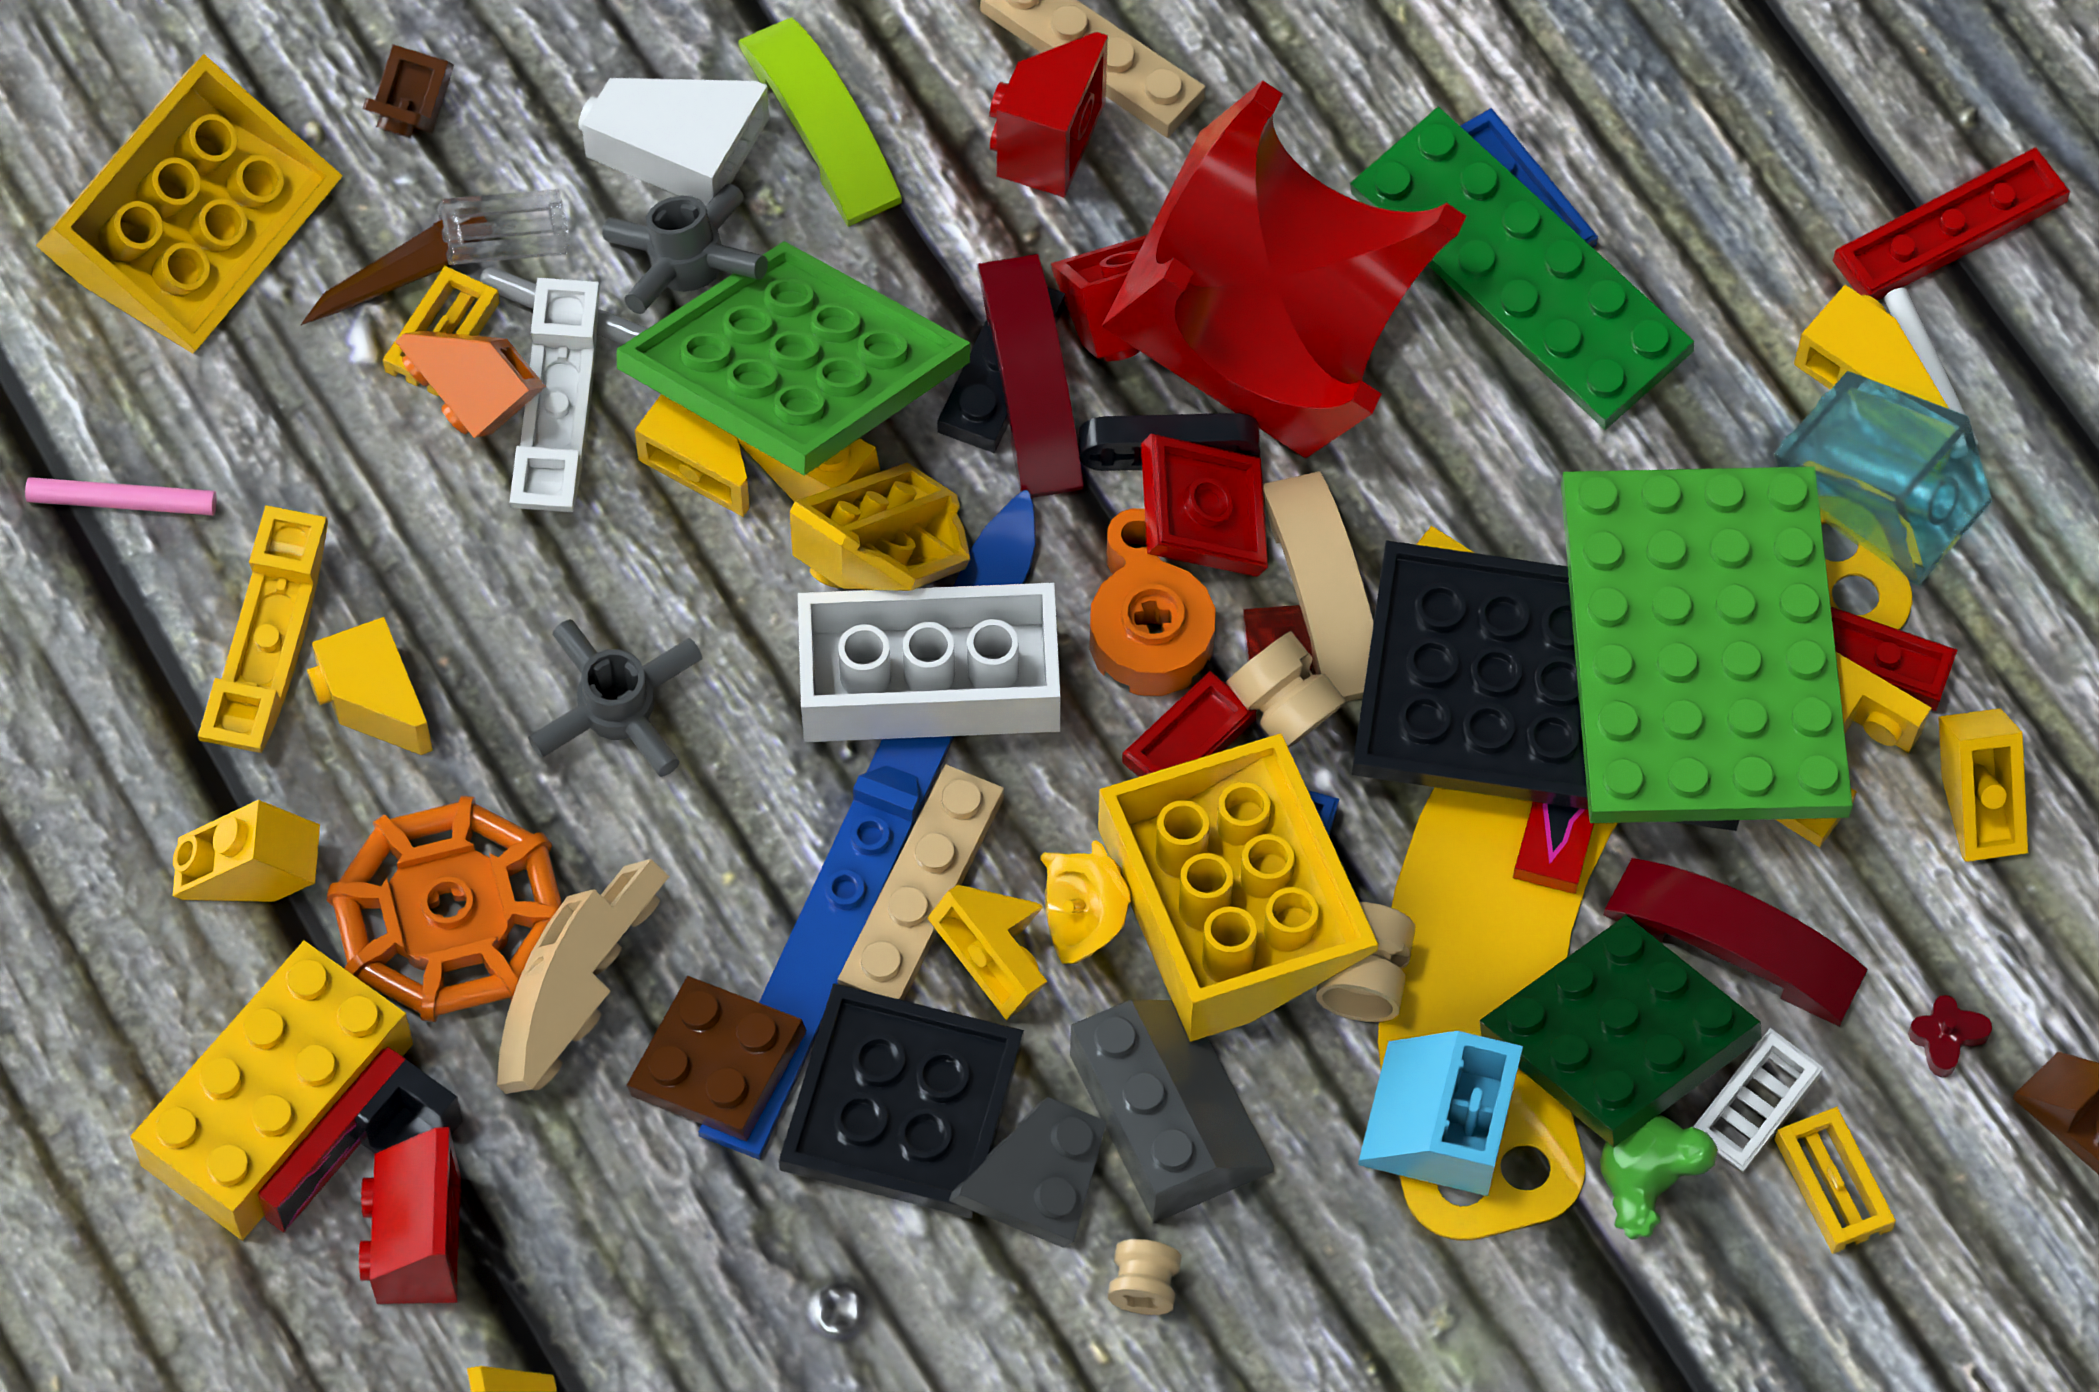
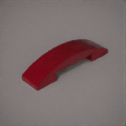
M1034 254L978 263L977 270L988 325H991L1011 429L1010 442L1020 492L1028 490L1032 498L1083 490L1082 471L1067 378L1055 318L1039 255Z
M1631 858L1603 913L1604 916L1614 921H1618L1627 915L1661 943L1666 934L1672 935L1782 987L1781 1000L1840 1027L1868 970L1840 946L1776 907L1708 877L1653 861Z

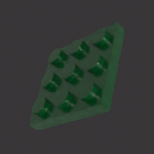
M1627 915L1479 1020L1482 1037L1523 1046L1518 1068L1613 1147H1616L1762 1039L1761 1021Z

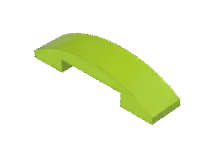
M790 17L738 40L740 50L760 83L767 85V90L772 89L820 168V182L847 227L901 204L902 196L865 119L841 78L807 31L794 18Z

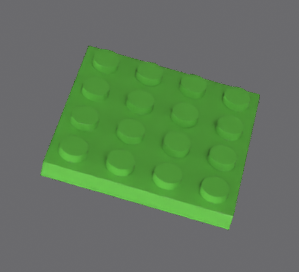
M783 241L763 254L768 260V268L762 279L758 280L733 273L617 348L618 370L805 476L970 363L971 342Z

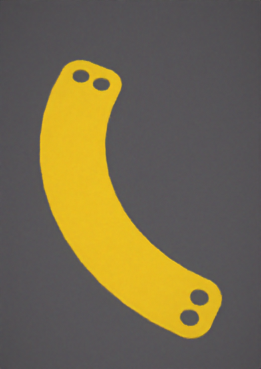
M1841 492L1818 493L1821 525L1826 523L1843 524L1855 533L1858 540V549L1851 558L1838 562L1825 559L1830 606L1840 609L1835 604L1832 596V589L1840 579L1847 576L1863 577L1875 586L1879 600L1872 611L1857 616L1900 630L1907 621L1911 610L1912 590L1885 520L1873 506L1854 495ZM1434 787L1419 816L1394 890L1391 908L1407 915L1414 922L1415 935L1409 964L1401 969L1405 973V986L1399 1014L1393 1019L1378 1022L1380 1071L1388 1041L1452 1031H1461L1481 1036L1479 1020L1567 958L1571 932L1587 882L1611 833L1618 823H1594L1576 894L1513 878L1532 801ZM1518 1068L1488 1196H1483L1475 1204L1458 1206L1448 1202L1441 1195L1438 1184L1399 1175L1407 1206L1420 1224L1441 1237L1467 1241L1544 1223L1566 1212L1574 1204L1581 1192L1585 1178V1161L1572 1112ZM1518 1146H1530L1538 1149L1549 1162L1550 1174L1548 1179L1542 1186L1533 1190H1521L1513 1187L1505 1180L1501 1171V1161L1504 1155L1509 1150Z

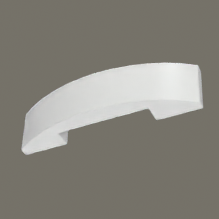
M537 278L531 325L532 352L530 367L546 387L525 404L520 446H516L510 508L562 512L574 511L582 471L592 395L599 311V282Z

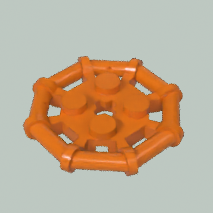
M461 796L459 802L390 819L386 815H382L373 821L375 829L340 880L329 885L326 898L327 902L334 907L347 961L344 969L369 987L420 1013L422 1021L436 1022L439 1015L507 998L512 1001L516 985L533 948L546 925L562 904L549 855L552 848V843L542 832L533 834L476 804L475 797ZM452 830V838L417 847H412L409 841ZM473 831L507 850L499 857L489 853L490 858L476 851L474 844L470 843ZM388 854L394 855L398 859L396 863L398 869L389 883L386 878L381 886L370 884V880ZM522 870H527L534 901H515L509 877ZM445 893H452L453 899L457 902L466 900L465 907L459 909L457 915L445 918L442 914H434L430 909L440 905L439 896ZM381 909L387 933L369 943L361 910ZM517 924L532 928L510 962L507 963L505 957L499 951L506 946L509 932L513 926ZM397 953L404 956L413 967L425 970L423 985L385 964ZM483 963L490 974L487 977L444 987L445 972Z

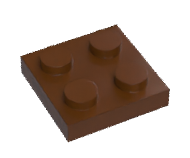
M687 975L629 1079L627 1087L634 1098L747 1141L807 1030L802 1019Z

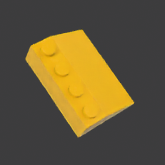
M203 54L183 74L35 246L83 287L193 354L343 175Z
M1282 733L1099 789L1098 831L1110 858L1114 859L1121 867L1122 877L1127 881L1131 892L1130 905L1190 1042L1252 1023L1378 951V942Z

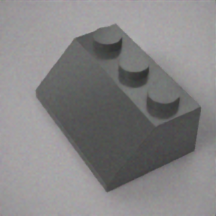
M1131 999L1071 1024L1070 1057L1101 1119L1107 1121L1106 1129L1153 1223L1274 1172V1166L1208 1037L1192 1042L1189 1041L1172 1000Z

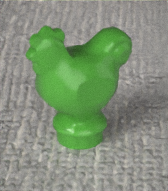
M1658 1115L1616 1147L1611 1146L1606 1141L1600 1157L1601 1173L1614 1195L1613 1207L1617 1212L1615 1227L1624 1230L1625 1235L1631 1240L1638 1239L1639 1237H1650L1653 1234L1654 1227L1661 1221L1660 1215L1656 1212L1658 1196L1675 1183L1679 1177L1704 1174L1715 1166L1718 1148L1710 1135L1694 1127L1682 1129L1675 1122Z

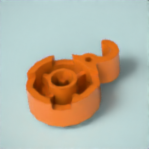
M1131 508L1116 515L1108 526L1106 563L1113 575L1100 585L1091 603L1089 650L1097 669L1103 675L1107 672L1115 681L1128 685L1130 693L1141 696H1165L1187 688L1192 683V677L1204 668L1207 660L1210 661L1214 649L1216 608L1207 588L1189 571L1164 562L1158 556L1147 554V547H1130V545H1147L1145 509ZM1146 624L1162 626V632L1157 634L1149 633Z

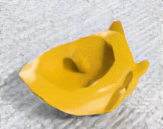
M1097 840L1092 841L1091 854L1044 852L1040 858L1047 868L1045 913L1049 933L1055 952L1062 964H1076L1094 954L1115 938L1125 924L1128 905L1131 900L1130 888L1127 885V881L1122 877L1121 867L1114 859L1108 856L1104 846Z

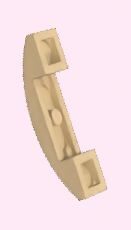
M1320 471L1264 483V507L1275 542L1281 543L1309 633V653L1313 658L1312 662L1316 674H1326L1346 701L1363 698L1374 622L1352 546L1331 491Z

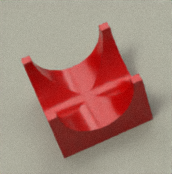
M1262 80L1199 132L1102 327L1231 411L1255 418L1258 421L1259 429L1306 459L1373 414L1382 393L1362 381L1373 348L1407 290L1435 255L1458 235L1466 215L1447 202L1434 209L1417 212L1382 209L1356 201L1326 186L1304 170L1290 156L1280 142L1273 124V113L1283 93Z

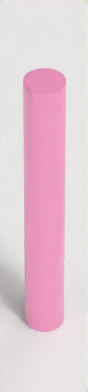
M28 477L25 487L26 502L210 516L215 515L217 504L216 491L32 477Z

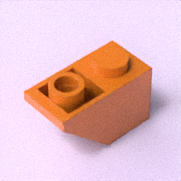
M417 331L404 333L395 341L406 354L402 358V362L407 371L423 386L430 384L445 402L441 409L448 421L459 432L463 434L470 433L474 438L493 434L546 387L508 339Z

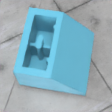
M1461 1031L1388 1041L1358 1165L1488 1196L1523 1046Z

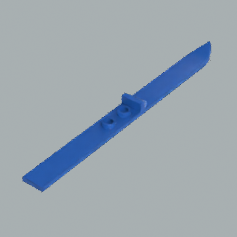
M1023 490L1016 495L985 526L969 551L970 561L966 569L960 571L953 587L1026 583L1036 550L1035 505L1032 495L1028 490ZM955 736L882 739L867 772L858 776L853 787V802L759 1001L761 1004L802 1019L807 1031L747 1141L703 1124L698 1131L699 1137L760 1160L817 1037L833 983L838 984V977L911 833Z

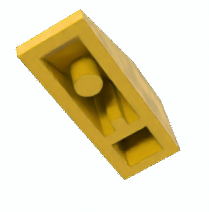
M1845 284L1802 332L1793 365L1942 467H1945L1952 459L1961 427L1896 318L1888 314L1883 305L1876 299L1867 295H1860Z

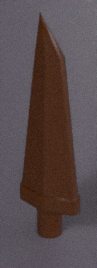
M479 213L456 226L447 217L433 223V226L324 292L301 325L336 314L439 272L444 266L460 265L472 259L473 256L468 247L492 235L486 218L482 213Z

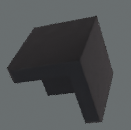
M406 1059L355 1118L361 1144L373 1153H378L436 1127H449L452 1135L463 1122L458 1097Z

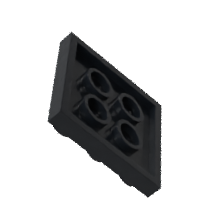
M833 983L780 1154L779 1170L972 1219L974 1211L952 1203L949 1200L952 1191L964 1182L986 1160L987 1155L992 1151L1024 1041V1030Z

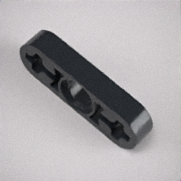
M1240 413L1103 416L1090 419L1079 428L1080 461L1084 466L1099 471L1142 470L1141 443L1150 434L1255 457L1260 456L1258 421L1249 415Z

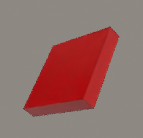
M1150 434L1141 443L1147 554L1254 577L1261 575L1268 568L1261 458Z

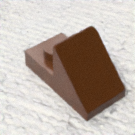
M2058 1051L2014 1094L2013 1099L2099 1175V1063Z

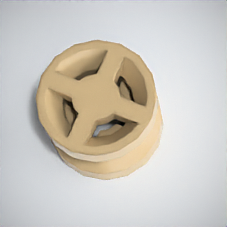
M1145 1239L1121 1241L1116 1245L1114 1262L1119 1267L1118 1277L1110 1282L1108 1300L1120 1309L1145 1315L1169 1313L1173 1310L1175 1291L1170 1286L1171 1278L1180 1271L1182 1255L1173 1247L1157 1241Z

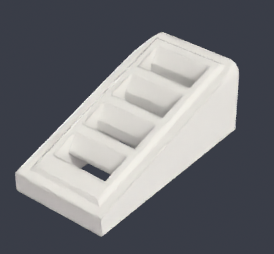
M1769 1028L1693 1127L1707 1132L1717 1145V1154L1744 1173L1822 1076L1823 1067L1773 1029ZM1768 1059L1797 1079L1791 1088H1788L1762 1068ZM1752 1078L1781 1099L1775 1108L1746 1087ZM1736 1098L1766 1119L1760 1128L1730 1107ZM1720 1117L1750 1138L1744 1149L1713 1127Z

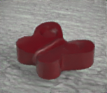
M1942 995L1935 1000L1931 1015H1922L1912 1021L1908 1035L1911 1042L1924 1047L1927 1064L1934 1075L1948 1077L1952 1075L1956 1068L1960 1048L1963 1046H1979L1986 1043L1992 1031V1023L1983 1014L1959 1009L1953 997Z

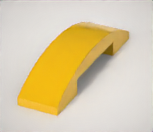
M265 505L249 559L252 575L222 678H215L198 734L200 741L258 753L263 752L285 701L306 633L325 546L328 526L327 517Z

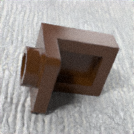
M392 44L376 98L374 100L366 97L362 109L378 116L376 127L390 133L411 138L413 129L416 128L433 134L454 64Z

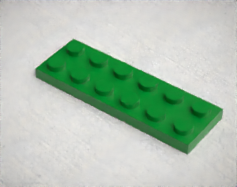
M1439 106L1350 182L1351 194L1359 202L1393 211L1417 212L1434 209L1447 202L1465 214L1466 218L1458 235L1435 255L1428 263V266L1604 430L1610 427L1694 352V340Z

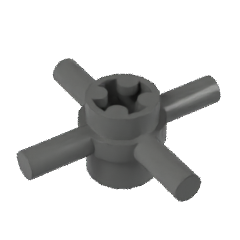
M732 184L724 185L706 206L701 200L693 196L669 197L658 202L649 210L646 215L647 226L613 217L606 220L602 231L604 240L647 251L652 266L625 296V303L631 311L637 314L644 313L666 287L674 291L684 292L705 287L717 278L720 270L758 280L765 276L768 260L764 255L721 244L718 229L744 200V196L738 187Z
M569 619L560 623L554 629L552 635L581 672V681L577 687L578 706L528 736L529 742L537 755L543 758L591 728L599 736L610 740L631 738L660 777L673 772L678 767L680 761L648 720L654 709L653 689L702 660V654L691 638H687L642 666L641 662L633 654L621 649H607L597 653L573 620ZM612 690L613 696L617 700L603 699L602 694Z

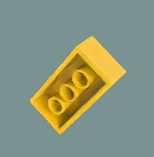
M303 940L132 1133L130 1138L141 1167L243 1241L264 1217L258 1191L365 1068L387 1046L402 1057L411 1048L413 1040L406 1012Z

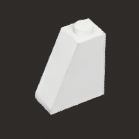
M609 78L598 98L592 96L588 99L579 118L578 127L583 132L585 156L678 196H693L701 200L706 206L724 185L731 184L768 122L767 85L758 81Z

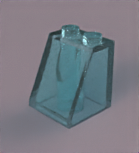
M1847 371L1834 387L1819 399L1816 407L1793 433L1784 438L1780 447L1774 453L1778 467H1815L1820 516L1827 521L1826 524L1856 545L1860 544L1906 576L1909 582L1919 586L1992 502L1968 416Z

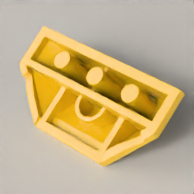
M908 462L796 500L790 510L792 555L810 567L809 571L815 579L830 587L911 591L966 569L970 561L964 526L957 515L960 508L957 494Z

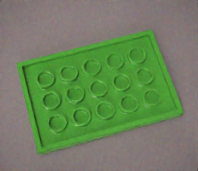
M1815 467L1563 472L1561 495L1590 823L1849 818L1853 805Z

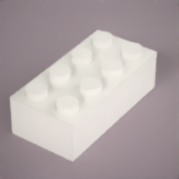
M1054 583L916 588L911 591L858 590L798 593L800 690L804 742L1060 732V679Z

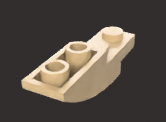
M652 859L624 866L601 895L593 889L567 896L546 925L516 985L506 1017L499 1052L497 1086L505 1094L532 1089L537 1091L547 1085L560 1070L562 1061L558 1057L571 1040L575 1042L583 1038L599 1021L601 1012L597 1008L611 990L595 975L603 972L617 958L622 949L617 942L630 925L632 927L638 926L653 913L660 902V898L655 894L670 877Z

